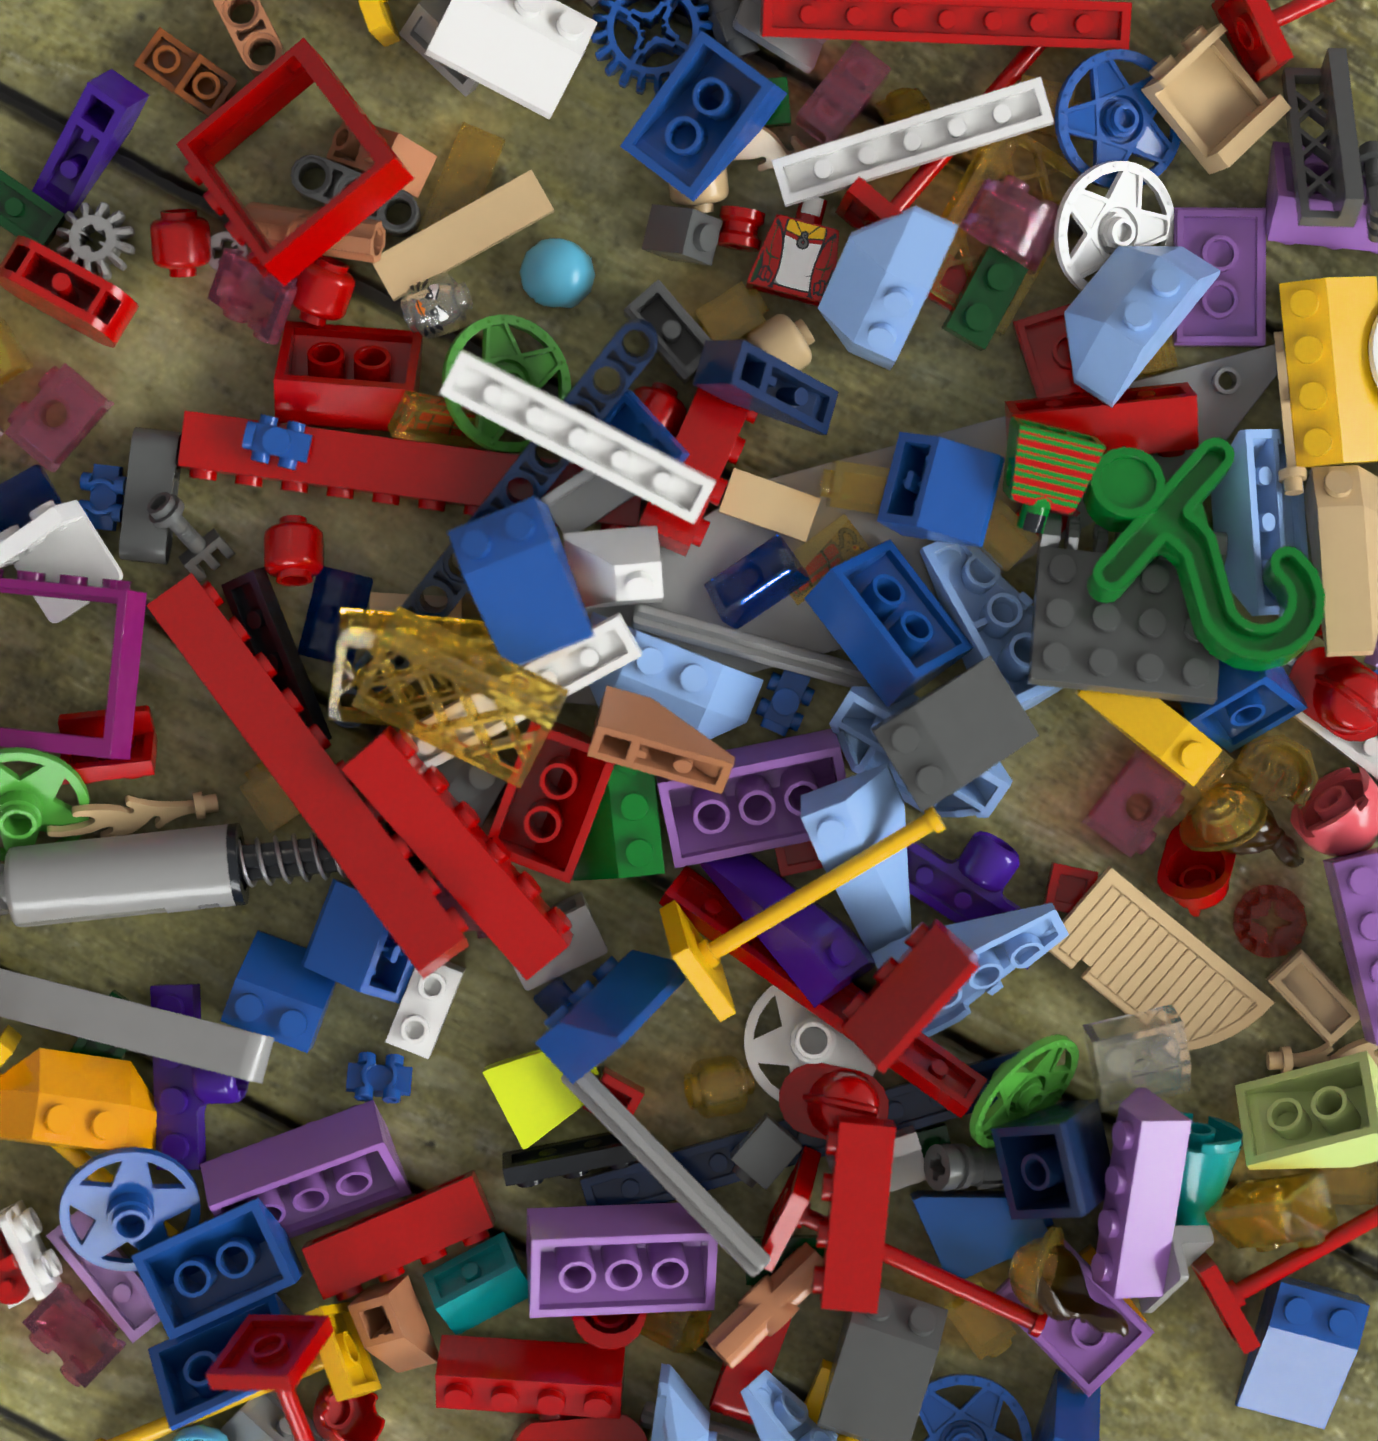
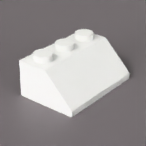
M451 0L425 55L550 119L584 54L598 22L557 0Z

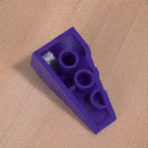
M751 853L700 863V866L745 921L798 890L797 887L783 877H780L778 873ZM813 902L757 936L814 1008L876 966L870 951L853 930L817 902Z

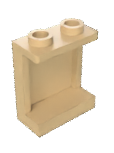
M1222 23L1207 30L1203 25H1200L1181 41V45L1185 49L1175 58L1170 54L1158 62L1149 71L1153 78L1141 89L1143 94L1209 175L1229 168L1291 109L1281 94L1269 99L1265 96L1221 41L1220 37L1227 31Z

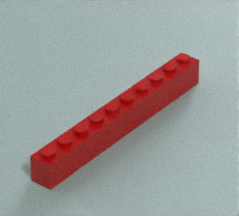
M185 410L177 466L189 469V478L216 481L217 473L234 475V484L262 488L264 479L281 482L280 490L308 494L309 486L327 488L326 496L353 500L354 492L373 494V503L399 506L400 498L418 500L417 508L430 511L445 512L446 504L464 506V515L472 516L519 455L305 427L304 434L313 436L307 463L298 461L296 470H291L278 466V456L270 455L268 464L250 460L252 450L242 448L247 422L259 423V420ZM277 424V427L286 429L287 424ZM540 458L542 461L546 463H556L559 461ZM569 462L542 498L585 468L574 462ZM516 477L509 481L508 488L513 497L524 500L533 495V486L529 480L523 477ZM634 496L594 524H601L600 530L637 527L642 497Z
M190 573L147 604V608L421 977L425 979L469 946L463 935L469 927L453 906L446 911L435 898L441 892L440 888L425 869L419 874L416 873L407 861L414 855L398 833L389 837L380 825V822L385 820L384 817L367 798L362 801L352 787L355 784L341 770L346 764L342 759L335 764L325 751L332 745L316 723L308 728L298 714L305 709L289 687L281 692L271 678L278 673L262 651L254 656L245 645V642L251 637L235 616L227 620L218 609L224 601L208 580L200 585L194 575Z

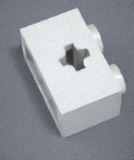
M446 962L425 979L414 969L385 1042L429 1059L466 968Z

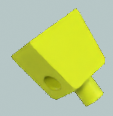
M540 1048L492 1063L483 1070V1074L523 1150L530 1147L584 1105L562 1083L561 1077L563 1073ZM597 1066L590 1070L595 1076L600 1074Z

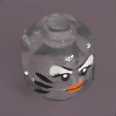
M443 272L411 285L407 290L406 297L401 298V307L409 329L413 333L419 332L427 339H433L462 329L467 323V310L473 308V301L465 282L458 284L452 275Z

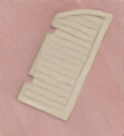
M1110 865L1062 920L1069 935L1049 950L1053 956L1069 969H1073L1080 960L1089 965L1082 973L1081 978L1144 1030H1150L1156 1021L1165 1027L1156 1039L1176 1056L1184 1051L1207 1047L1234 1036L1259 1019L1275 1003Z

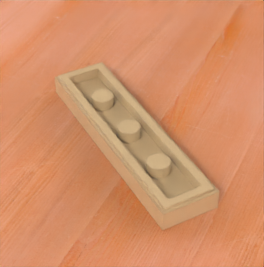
M531 169L382 252L381 259L372 264L392 300L396 301L413 291L410 288L411 285L416 290L417 282H421V287L426 279H428V282L552 214L554 208Z

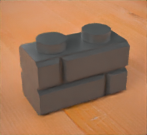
M658 279L623 310L624 316L628 321L644 319L652 324L658 335L656 353L667 365L669 364L672 367L671 370L685 385L696 375L705 341L711 339ZM637 330L650 345V340L647 334L641 330Z

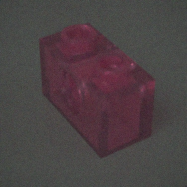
M854 40L799 110L795 123L821 144L841 139L886 82L891 68Z
M66 363L60 369L57 366L52 367L38 383L41 391L30 404L27 401H23L14 409L7 420L11 425L4 432L46 470L54 473L115 404L75 368ZM55 403H63L67 410V417L64 423L58 427H50L46 421L48 408Z
M1136 750L1081 823L1123 856L1131 858L1135 852L1142 855L1156 838L1157 833L1152 829L1164 815L1169 819L1184 801L1185 797L1180 793L1187 784L1145 752ZM1140 793L1146 798L1148 809L1142 818L1133 820L1126 812V803L1132 795Z

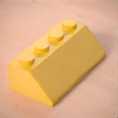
M1327 277L1279 283L1296 466L1310 470L1311 467L1346 466L1378 462V387L1371 372L1368 355L1370 332L1378 315L1377 277Z

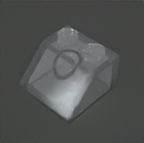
M1172 1004L1082 1025L1101 1112L1119 1109V1105L1137 1088H1147L1160 1098L1190 1092L1191 1060L1184 1025Z

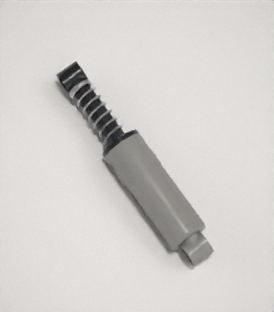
M388 822L380 824L389 837L397 833ZM240 823L9 848L5 856V863L0 864V916L10 914L15 926L33 927L165 912L173 913L205 908L239 906L248 904L249 886L253 888L258 880H265L269 886H272L276 878H283L286 883L290 884L295 876H302L306 882H309L314 874H320L324 880H327L333 872H339L343 878L347 876L319 838H315V833L312 831L310 838L297 839L293 833L291 840L278 841V837L274 835L273 842L260 843L256 837L254 839L255 844L245 845ZM412 851L414 855L407 861L415 871L428 869Z

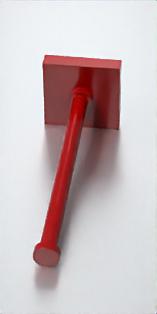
M1215 0L1211 6L1219 22L1227 29L1225 32L1226 37L1239 63L1253 81L1258 84L1268 79L1294 57L1280 27L1336 0H1293L1274 10H1271L1267 0Z
M1023 46L983 94L1015 85L1047 47ZM953 156L921 165L890 202L859 176L846 191L835 213L855 230L882 219L900 215L902 211L907 210Z
M804 1146L767 1218L760 1246L770 1255L771 1260L764 1268L770 1272L776 1266L795 1228L801 1229L803 1225L817 1232L819 1219L827 1220L828 1217L810 1208L811 1203L809 1201L821 1153L807 1146ZM887 1243L884 1244V1263L1027 1328L1028 1334L1038 1338L1042 1333L1048 1316L1040 1308L1035 1312Z
M1378 1205L1236 1283L1233 1279L1228 1282L1224 1280L1217 1265L1206 1252L1191 1264L1227 1332L1244 1355L1261 1346L1241 1310V1307L1246 1305L1245 1299L1378 1226Z
M248 1314L205 1374L211 1389L275 1391L294 1440L315 1441L295 1387L334 1331L329 1315Z

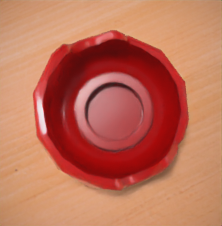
M331 1384L325 1385L319 1391L313 1409V1422L317 1433L324 1441H377L385 1426V1419L378 1415L376 1411L378 1395L372 1392L364 1396L337 1402Z

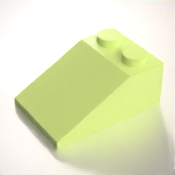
M1367 1051L1235 1085L1240 1125L1243 1133L1245 1160L1249 1170L1345 1168L1378 1161V1066Z

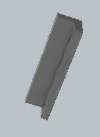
M1328 48L1321 68L1284 67L1282 73L1284 99L1291 107L1286 113L1298 226L1354 227L1365 201L1347 50L1346 48ZM1295 84H1318L1320 95L1310 102L1296 91ZM1308 116L1324 128V132L1316 139L1300 128V123ZM1312 154L1328 165V170L1320 177L1305 166L1304 161ZM1318 191L1333 203V211L1310 210L1309 198Z

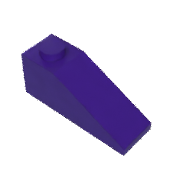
M113 69L88 81L32 192L64 214L68 211L75 214L131 132L150 95Z

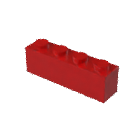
M1188 382L1127 388L1113 407H1110L1090 393L1005 401L1007 442L1009 424L1013 416L1095 436L1106 446L1103 455L1113 449L1129 447L1140 449L1147 454L1157 453L1162 457H1178L1184 455L1185 450L1197 449L1199 447L1197 394Z
M698 387L676 440L690 454L683 463L715 479L716 483L694 524L648 501L637 527L657 525L659 545L685 557L691 544L700 548L711 523L703 519L709 503L716 506L719 505L729 482L721 478L727 462L736 465L746 443V439L739 437L745 421L754 424L758 413L725 402Z
M838 1114L837 1126H828L825 1153L826 1155H834L832 1173H823L821 1201L829 1202L827 1220L819 1219L816 1247L824 1248L823 1266L814 1265L812 1278V1294H820L821 1309L878 1313L896 1125L893 1119Z
M471 1170L311 1239L304 1244L301 1250L323 1300L335 1295L337 1301H342L363 1291L362 1283L378 1277L380 1283H384L405 1273L403 1266L420 1259L422 1265L444 1257L448 1254L446 1247L462 1241L464 1246L467 1247L490 1236L488 1229L494 1227L496 1219L475 1170Z
M442 1335L435 1374L436 1408L621 1419L625 1376V1346L610 1350L599 1349L586 1343Z

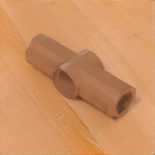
M250 202L246 205V210L273 247L322 208L315 207L311 210L259 202ZM365 219L323 255L376 263L381 259L385 246L386 229L383 228L382 221Z
M803 1243L782 1262V1265L771 1275L767 1274L760 1279L738 1301L739 1306L704 1340L733 1369L767 1335L771 1337L800 1309L798 1305L812 1292L814 1265L823 1266V1258L809 1244Z

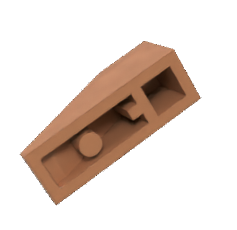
M606 686L595 718L587 756L716 793H723L734 765L735 757L654 699Z

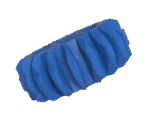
M599 0L600 8L608 14H593L592 19L598 22L596 26L604 30L593 32L591 41L595 44L606 45L595 52V57L597 61L613 59L607 64L605 74L610 77L622 70L623 73L619 79L620 87L626 88L632 78L637 79L636 93L643 95L645 92L646 82L654 83V93L656 95L663 86L662 82L668 79L700 32L712 33L713 22L709 20L700 21L707 17L709 6L708 4L694 6L697 0H664L650 12H640L634 8L631 11L627 9L630 5L640 0ZM676 7L685 14L692 31L689 45L681 41L680 35L676 34L669 26ZM662 18L661 35H666V38L654 36L644 47L645 30H640V27L652 29ZM618 20L627 25V30L632 32L637 38L636 44L633 47V53L629 59L618 47L614 36ZM657 52H664L672 57L674 54L679 56L677 60L665 66H642L651 55Z

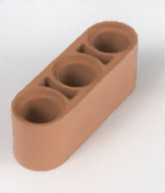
M212 0L242 60L254 76L257 77L286 52L260 0ZM248 4L255 8L254 16L249 22L237 24L232 21V13L239 5ZM269 45L276 49L275 57L269 64L257 65L253 63V54L260 46Z

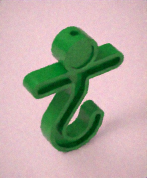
M1217 437L1206 439L1166 484L1161 466L1151 455L1144 451L1129 447L1108 451L1101 457L1084 492L1083 501L1088 515L1097 525L1108 531L1122 534L1097 561L1087 579V589L1091 597L1100 603L1116 601L1156 556L1161 555L1176 568L1194 634L1213 657L1233 668L1260 672L1284 666L1300 654L1313 639L1324 618L1325 591L1317 569L1299 549L1291 546L1277 549L1262 571L1264 584L1277 598L1280 607L1279 618L1276 621L1266 624L1252 623L1243 618L1235 608L1215 533L1208 526L1202 504L1224 479L1234 462L1235 453L1229 442Z

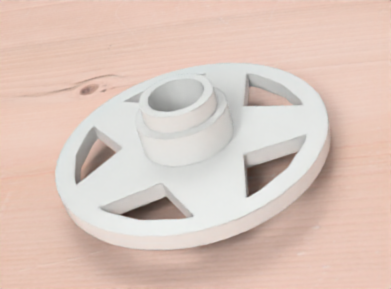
M1107 161L1095 165L1082 173L1065 193L1056 215L1054 227L1055 251L1060 267L1067 279L1074 287L1082 291L1088 284L1083 278L1098 271L1118 246H1151L1161 242L1160 246H1173L1174 207L1172 200L1162 181L1149 169L1137 163ZM1118 171L1105 197L1085 190L1088 184L1100 176ZM1143 181L1154 192L1162 214L1141 209ZM1071 214L1083 231V235L1069 254L1067 231Z
M774 985L760 996L749 1014L744 1032L746 1060L757 1083L777 1101H779L780 1090L770 1083L758 1063L789 1066L790 1073L795 1068L805 1064L819 1063L861 1071L870 1076H873L876 1070L874 1064L853 1041ZM775 996L782 1026L754 1039L759 1015Z

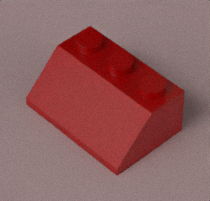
M286 321L273 379L275 417L279 418L278 423L294 421L305 425L340 427L344 429L356 428L413 433L412 423L416 413L406 420H399L397 413L402 405L408 403L409 399H413L414 402L404 408L402 416H406L413 409L418 408V405L415 404H418L423 331L332 324L317 326L306 322Z
M535 714L528 727L488 837L496 836L502 841L511 854L509 861L570 884L615 764L587 756L591 740L590 736Z
M936 918L929 926L922 921L905 939L904 943L909 947L907 951L897 961L890 956L873 975V978L878 983L866 996L861 991L857 992L841 1011L846 1016L842 1021V1030L883 1074L979 969L978 955Z

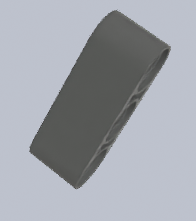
M311 154L296 160L290 176L292 184L302 198L323 207L362 175V173L321 156ZM318 168L325 171V182L321 187L314 190L303 187L302 179L308 170ZM400 190L366 219L382 221L386 234L403 238L417 231L422 217L420 208L413 196L406 191ZM398 203L410 206L412 211L411 217L406 223L394 225L388 222L387 213L390 207Z
M142 427L134 428L130 446L119 541V556L121 560L167 565L169 562L173 532L169 527L164 529L155 527L149 520L147 506L150 500L161 492H168L178 496L181 467L177 465L182 432Z

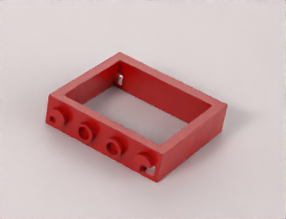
M304 37L176 144L189 162L184 166L185 172L198 186L204 183L208 191L203 194L207 203L219 216L225 213L230 221L224 225L227 231L241 247L247 244L252 250L246 256L247 259L257 268L262 277L265 278L271 273L283 286L287 285L415 179L327 62ZM315 82L375 164L273 247L215 165Z

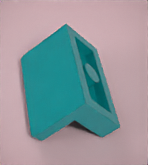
M504 1232L422 1274L436 1311L455 1335L473 1328L528 1298L527 1276L521 1269L512 1244Z

